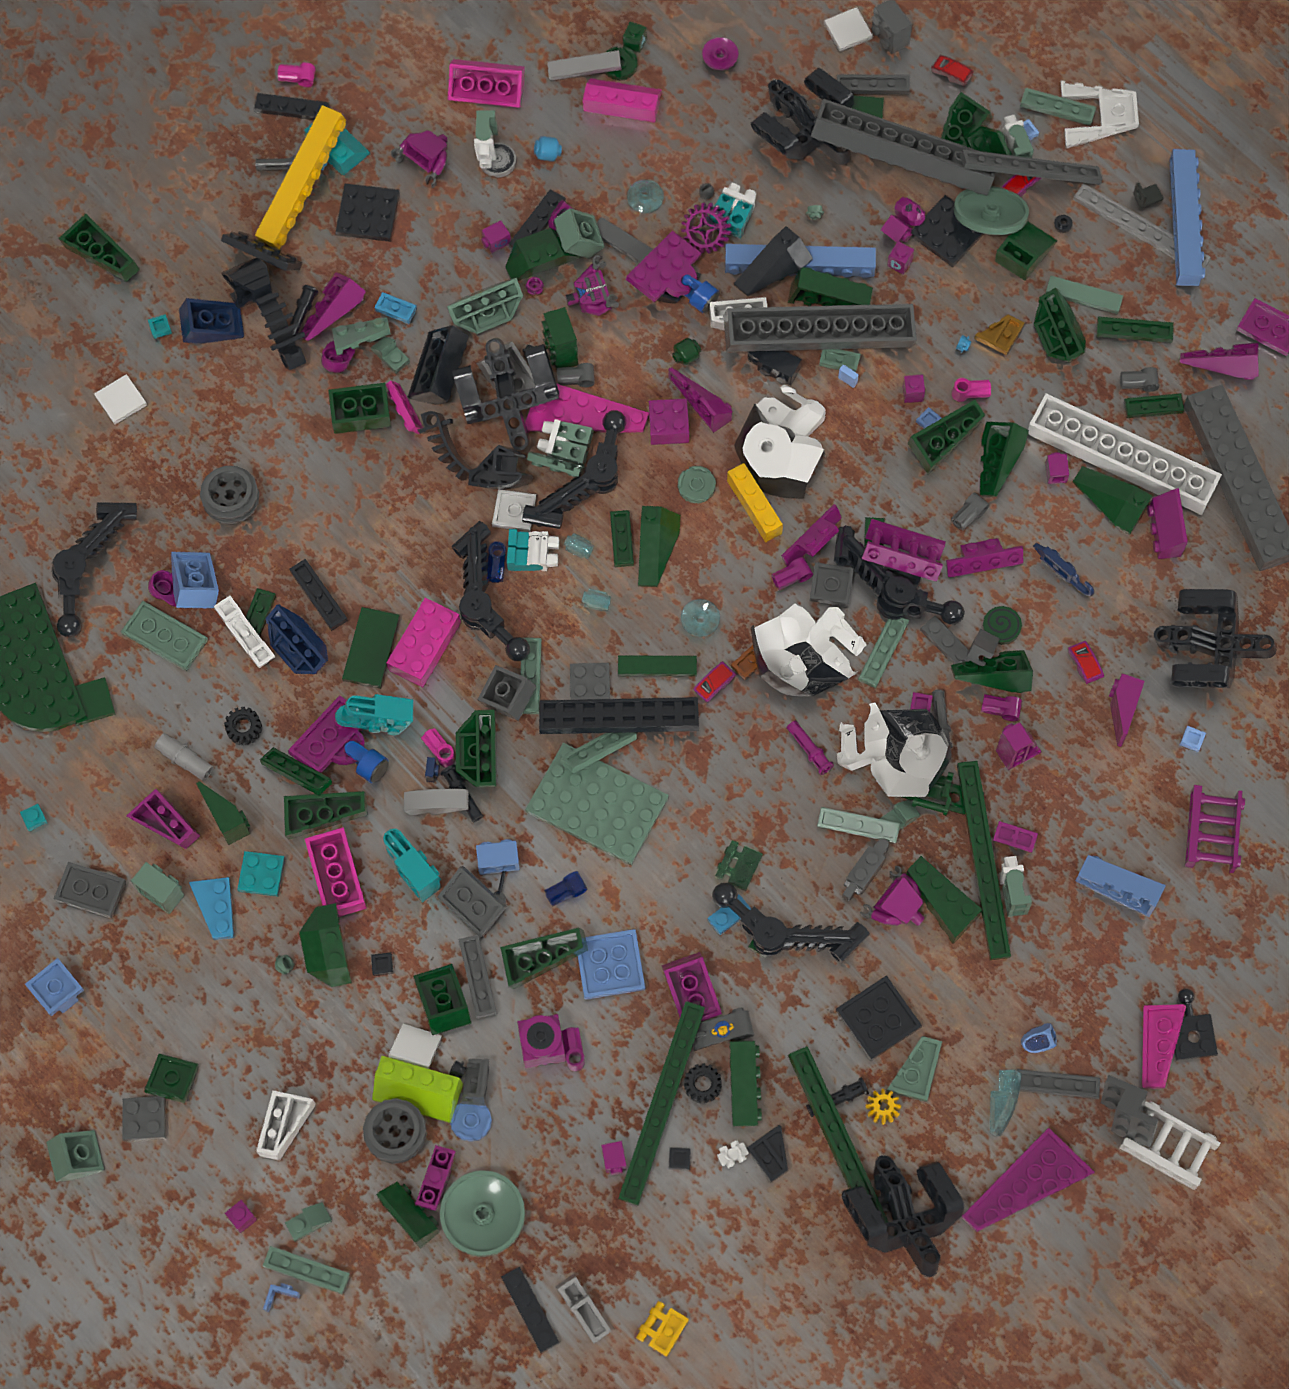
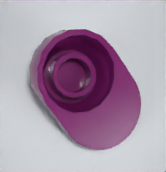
M334 341L329 342L322 352V366L332 373L344 372L348 368L355 349L352 350L349 347L342 350L343 354L337 356Z
M165 570L157 571L150 577L148 582L150 594L154 598L164 600L169 605L176 607L172 573Z

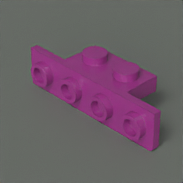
M834 504L781 555L786 567L795 559L803 557L806 553L813 557L839 532L835 524L842 517L837 505Z
M998 538L960 545V552L963 557L946 560L947 576L950 578L1022 564L1023 547L1003 549Z

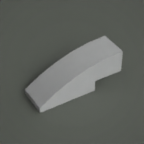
M428 789L404 792V812L410 815L425 813L436 815L468 810L469 790Z
M571 1275L556 1286L560 1295L593 1343H596L611 1332L607 1323L574 1275Z

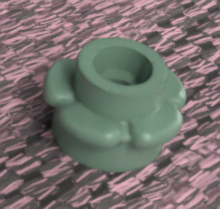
M820 205L807 207L806 215L810 216V219H820L821 215L824 214Z
M279 955L276 957L275 968L278 972L287 974L293 969L294 964L290 956Z

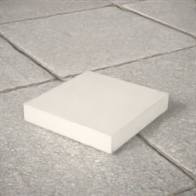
M857 7L824 20V25L839 52L871 40L873 37Z
M127 374L94 393L114 425L147 406Z
M498 489L492 527L531 532L532 524L522 522L525 505L535 506L536 494Z
M402 1024L389 1053V1058L429 1069L441 1042L442 1035L436 1034L432 1036L429 1031Z

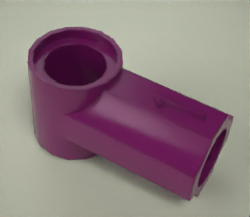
M804 557L795 559L788 567L771 574L773 583L778 590L795 582H805L813 576V572Z
M984 694L981 712L1001 716L1007 721H1018L1022 700L1013 696L1001 698Z
M566 1028L561 1031L566 1064L570 1070L580 1071L585 1065L579 1028ZM573 1056L581 1058L578 1063L570 1062Z

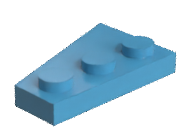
M230 878L189 882L213 939L234 938Z

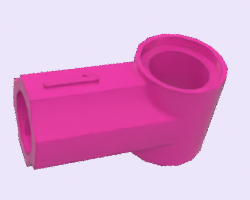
M301 63L300 66L280 64L278 67V80L297 82L300 86L311 87L316 67L310 63Z
M959 378L954 383L951 394L952 398L957 402H963L967 398L990 397L991 383L989 380L969 381L966 378Z
M435 728L426 731L421 740L436 757L439 765L445 768L455 763L453 748L446 743ZM445 753L450 754L448 758H441Z

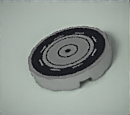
M494 143L496 161H492L491 168L481 169L486 175L501 178L514 170L516 155L509 145Z

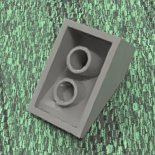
M512 341L507 342L505 348L509 349L510 363L512 369L514 368L516 375L513 376L516 392L535 387L529 366ZM483 358L476 364L496 390L495 381L492 382L489 376L492 375L489 363H485V358ZM498 360L496 362L497 369L504 370L505 363ZM524 394L523 401H527L532 396L530 394ZM511 399L505 400V403L512 409L514 402Z

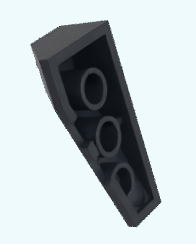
M785 226L734 282V286L746 296H750L767 288L771 283L784 280V277L797 274L801 267L805 268L813 258L801 238Z

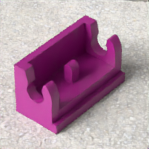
M999 821L993 841L1032 853L1038 833Z

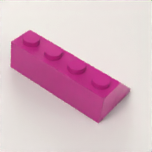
M453 59L449 67L448 100L520 107L524 87L525 66Z
M590 78L586 83L583 96V111L655 122L662 89Z

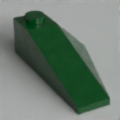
M960 92L949 108L941 138L967 147L964 137L980 126L986 127L993 118L991 111Z
M986 422L981 439V446L984 447L983 455L981 456V462L983 463V471L980 474L981 496L996 497L1025 447L1029 430L1013 422Z
M1084 466L1081 467L1072 481L1088 499L1092 500L1097 509L1108 517L1109 522L1113 526L1129 535L1152 499V495L1134 485Z
M642 506L638 574V586L658 587L668 559L672 554L673 547L680 535V515L660 506Z
M1024 650L1000 652L999 656L991 659L984 656L981 661L986 663L985 666L977 665L970 660L969 662L965 661L951 665V671L956 680L1008 692L1023 693L1032 690L1033 669Z

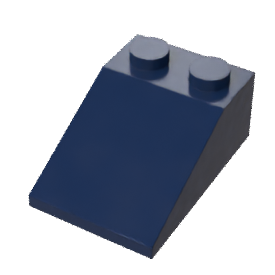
M186 298L179 308L182 339L185 343L204 344L244 337L241 310L236 307L235 303Z

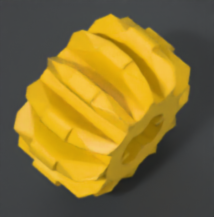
M881 1089V1095H879L875 1090L873 1091L874 1097L868 1096L867 1100L870 1103L865 1105V1109L871 1110L867 1114L868 1117L875 1115L874 1123L881 1119V1124L885 1125L886 1118L892 1123L894 1121L892 1116H899L896 1110L901 1109V1105L895 1104L899 1101L898 1096L891 1098L893 1091H889L888 1095H886L885 1089ZM879 1103L881 1105L882 1103L887 1104L884 1111L880 1110Z

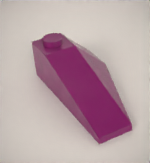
M336 272L322 292L325 294L322 301L316 303L315 314L307 319L301 330L305 334L302 338L309 341L359 304L363 300L366 291L352 279Z
M1258 343L1233 345V349L1227 350L1217 347L1211 352L1198 350L1181 353L1180 363L1246 380L1259 377Z
M674 368L668 369V378L713 433L732 421L733 411L728 403H724L721 398Z

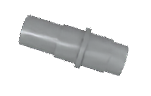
M165 733L159 737L154 746L162 755L170 759L173 765L177 764L202 781H205L213 770V766L197 756L195 752L188 748L187 744H182Z

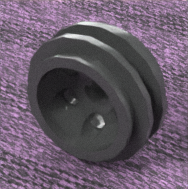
M223 466L214 469L205 477L201 485L200 498L205 512L213 520L223 524H235L246 520L254 513L259 504L260 493L254 477L247 470L238 466ZM246 493L245 497L242 498L241 495ZM214 494H219L217 499H213Z
M400 1099L384 1100L374 1106L366 1116L363 1126L364 1141L371 1154L380 1161L391 1164L404 1163L415 1157L424 1146L427 1135L426 1124L418 1108L410 1102ZM391 1115L392 1120L386 1122L384 1118ZM402 1115L408 1117L406 1122L400 1121ZM377 1128L383 1129V1133L381 1135L376 1134ZM398 1129L401 1134L394 1138L391 1132ZM409 1129L414 1130L412 1136L407 1135ZM386 1141L389 1142L390 1147H383V1143ZM403 1143L406 1144L405 1146L398 1148V1145H401Z

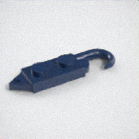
M1038 543L1033 545L1041 556L1040 559L1067 583L1072 584L1086 596L1094 594V588L1087 581L1082 584L1079 576L1076 574L1075 567L1070 562L1064 561L1056 550L1050 549L1048 546L1044 547Z

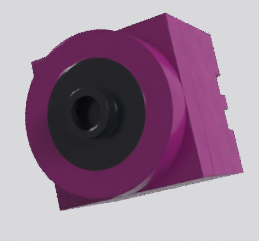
M558 1014L550 1016L539 1015L517 1021L525 1069L537 1067L538 1065H548L549 1063L566 1062Z

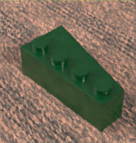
M86 213L58 238L68 250L126 282L140 270L135 261Z
M801 267L791 283L788 303L794 304L795 301L804 302V306H811V304H819L821 306L870 305L873 287H869L864 283L852 282L847 278H838L829 273L817 272L812 268Z
M973 400L910 437L908 445L927 474L933 471L983 421L985 413L977 401Z
M364 791L327 793L320 796L316 794L284 796L285 837L288 840L368 815L367 795Z
M922 856L907 870L906 874L915 881L920 890V898L923 899L928 910L937 919L938 924L946 932L951 943L954 944L980 916L982 909Z
M581 928L500 947L508 987L516 989L588 951L585 933Z
M754 1040L729 1041L732 1126H758V1121H762V1110L757 1107V1100H761V1087H757V1079H760V1066H756V1058H760L759 1045H755Z

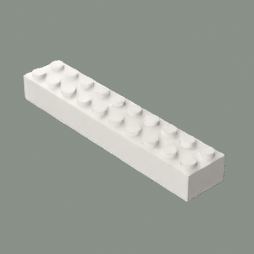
M1045 394L1029 424L1028 435L1157 495L1179 488L1182 506L1200 515L1203 514L1222 475L1048 394Z

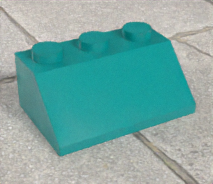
M312 124L304 129L305 136H307ZM344 128L337 138L336 146L329 153L328 162L344 176L369 156L370 151Z

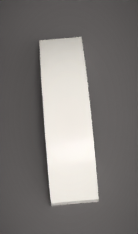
M228 596L214 606L230 632L258 668H261L275 658V655L256 633L231 596Z

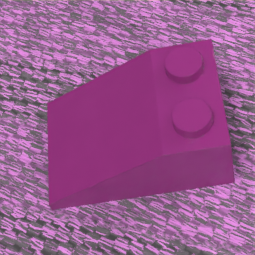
M1123 673L1120 679H1115L1109 697L1112 698L1110 707L1116 742L1119 747L1122 746L1127 736L1145 682Z
M700 952L661 965L679 1017L681 1016L685 1001L705 1007L701 1021L722 1014Z

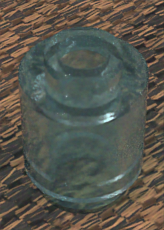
M575 533L572 536L568 535L564 542L565 550L581 559L583 557L588 559L594 548L591 541Z
M589 588L588 592L584 591L582 603H585L584 607L601 612L603 610L608 611L611 596L607 595V593Z

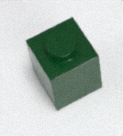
M630 21L623 34V47H628L634 52L640 53L647 40V27Z

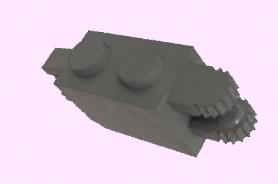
M879 839L873 848L868 846L846 877L844 886L847 888L842 894V898L849 902L855 893L857 895L864 893L885 863L886 857L884 855L889 847L887 839Z

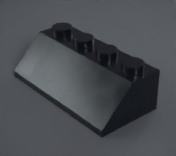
M453 325L428 332L408 398L434 405L448 402L451 397L453 384L455 383L452 371L459 369L462 363L461 359L467 347L468 335Z

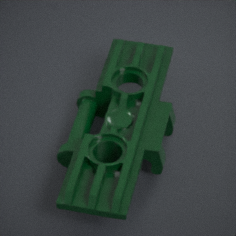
M949 771L947 776L941 775L926 795V797L944 801L945 805L918 797H901L912 800V807L927 808L941 812L944 816H947L948 811L965 815L960 785L952 783L954 773ZM949 794H957L959 801L956 803L952 802Z

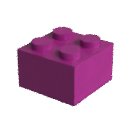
M687 399L649 400L651 445L689 443Z

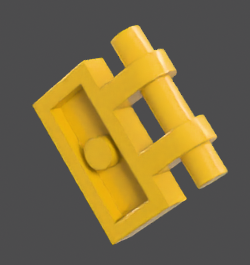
M657 1301L654 1308L651 1307L648 1312L650 1315L645 1323L639 1327L638 1330L640 1331L636 1339L644 1342L645 1338L650 1336L652 1340L648 1346L667 1357L689 1319L670 1308L667 1315L663 1314L661 1311L665 1305ZM659 1319L662 1323L655 1332L651 1328L655 1321Z

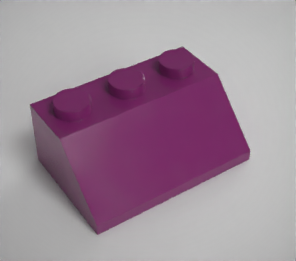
M1179 488L1152 498L1150 505L1147 506L1148 517L1152 519L1150 532L1155 538L1153 550L1154 553L1157 552L1158 559L1181 557L1188 543Z

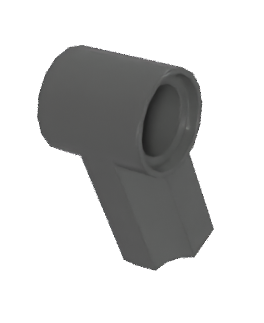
M581 363L577 367L557 368V382L559 385L578 384L580 387H591L595 384L594 365L591 363Z
M1147 367L1141 371H1123L1120 373L1121 389L1142 388L1146 392L1156 391L1159 389L1158 370L1154 367Z
M974 492L967 498L964 506L951 518V521L956 528L964 530L976 517H981L987 511L990 504Z

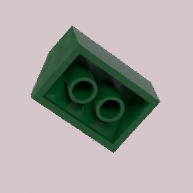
M395 1182L379 1191L376 1196L421 1249L439 1233L437 1228L439 1223L432 1215L427 1217L423 1212L426 1208L415 1205L416 1201L409 1196L412 1192L405 1184L401 1186L398 1182Z

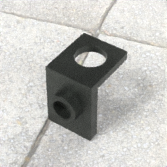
M1139 182L1136 183L1133 195L1141 209L1163 201L1164 197L1157 184L1142 188Z

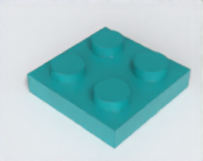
M245 851L237 888L238 892L278 897L285 857Z

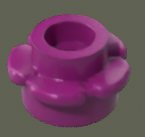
M532 277L527 281L525 287L529 294L538 295L543 291L544 283L538 277Z

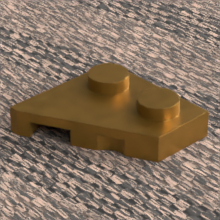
M1008 314L1001 318L999 322L989 325L988 329L983 332L976 333L974 339L1007 355L1022 331L1025 322Z

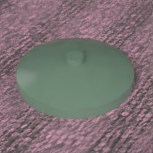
M991 186L987 196L977 194L968 189L962 191L955 199L954 214L964 226L974 231L990 235H1005L1014 233L1026 225L1029 208L1027 203L1016 193L1004 188Z
M474 1171L458 1178L448 1188L441 1203L440 1220L446 1237L458 1250L472 1256L487 1257L503 1252L516 1241L524 1225L525 1207L519 1190L508 1178L492 1171Z

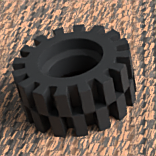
M238 707L234 708L235 712L230 711V716H226V722H224L228 737L232 739V742H237L238 745H242V743L249 745V741L255 742L254 738L258 739L260 737L259 733L262 732V723L259 716L249 707L248 709L241 707V710ZM240 720H248L251 723L248 731L239 732L236 730V724Z
M702 1063V1065L697 1064L694 1068L691 1067L685 1075L684 1088L686 1094L691 1097V1100H696L697 1103L704 1102L705 1104L710 1100L712 1102L721 1091V1075L716 1068H712V1065L706 1066L705 1063ZM700 1076H706L711 1081V1086L706 1091H700L695 1086V1080Z

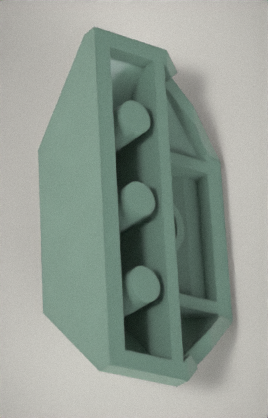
M513 278L460 298L448 305L447 309L453 324L479 334L512 320L523 294L517 278Z

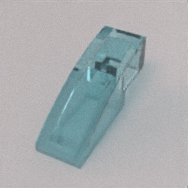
M999 1070V1091H991L990 1133L996 1137H1000L1004 1132L1018 1101L1021 1074L1016 1070Z

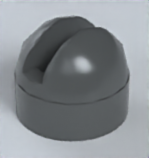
M709 183L702 184L699 189L700 197L705 200L711 199L714 195L713 186Z

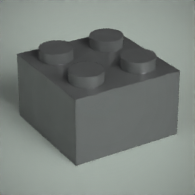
M887 0L874 7L871 29L873 34L880 38L882 46L893 54L910 45L912 23L896 1Z
M495 665L477 700L485 707L519 721L536 685L526 677Z

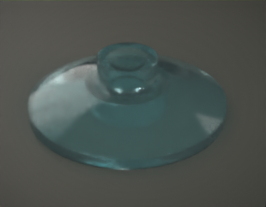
M651 180L637 181L630 186L627 192V201L630 207L640 213L656 211L664 200L662 188Z
M704 599L689 602L681 613L682 626L688 633L694 636H707L713 633L720 622V613L717 607L712 602ZM702 618L704 621L699 623L697 619Z

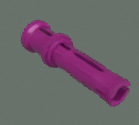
M797 720L788 724L786 729L808 755L809 762H813L819 770L818 773L824 775L830 771L834 763L830 762L823 754V749L818 748Z

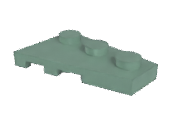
M387 317L332 328L337 356L343 354L342 350L351 347L353 350L359 347V343L364 341L372 342L391 334Z
M533 451L528 453L527 460L532 461L531 464L534 466L542 467L544 465L550 467L552 471H562L572 477H579L586 473L585 466Z
M922 1036L886 1091H893L894 1094L927 1102L942 1041Z

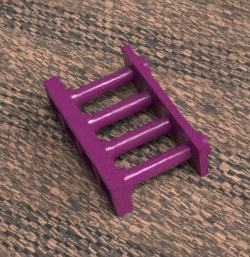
M871 519L865 539L872 540V542H867L862 556L863 560L937 582L943 564L936 562V560H940L946 541ZM882 543V544L891 546V548L885 547V546H882V545H879V544ZM898 549L908 551L909 554H908V553H905V552H902V551H899ZM917 554L924 557H928V559L918 557Z
M1201 785L1193 786L1190 793L1185 867L1193 868L1199 860L1230 864L1229 873H1234L1237 867H1240L1241 855H1238L1241 810H1244L1245 798H1242L1243 791H1238L1235 799L1205 795V793H1202ZM1209 803L1234 807L1233 818L1203 814L1200 811L1201 805ZM1207 822L1233 826L1232 837L1202 833V831H1199V824ZM1205 841L1231 845V855L1203 853L1197 850L1198 843Z

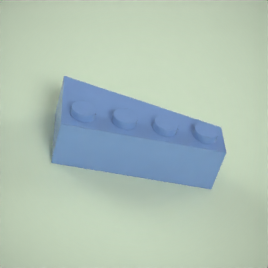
M1090 855L1087 856L1075 880L1147 917H1150L1166 886L1105 862L1097 856Z

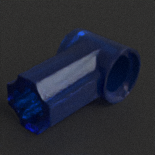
M496 541L491 543L488 549V578L486 580L492 583L503 582L505 560L507 557L505 545L502 542ZM495 550H501L502 554L496 556L493 554V552Z
M575 871L565 876L561 882L544 890L553 907L570 897L575 898L582 895L588 888L579 872Z

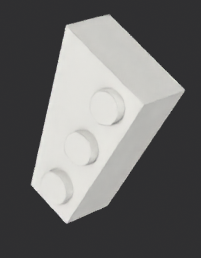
M766 297L710 302L711 327L724 330L723 315L727 308L767 307Z
M272 1091L256 1150L259 1156L281 1160L315 1107L316 1103L313 1099Z

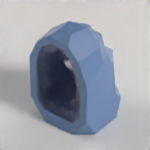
M1046 1023L1031 1029L1023 1035L1021 1039L1022 1047L1032 1053L1056 1047L1057 1037L1053 1025Z

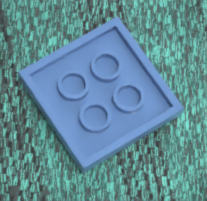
M636 929L585 937L588 951L578 955L585 1000L645 990Z

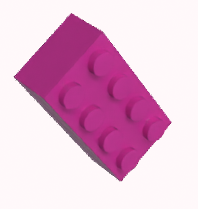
M424 598L388 659V670L423 688L460 626V615L436 602Z
M344 827L305 838L322 905L336 903L339 917L367 909Z

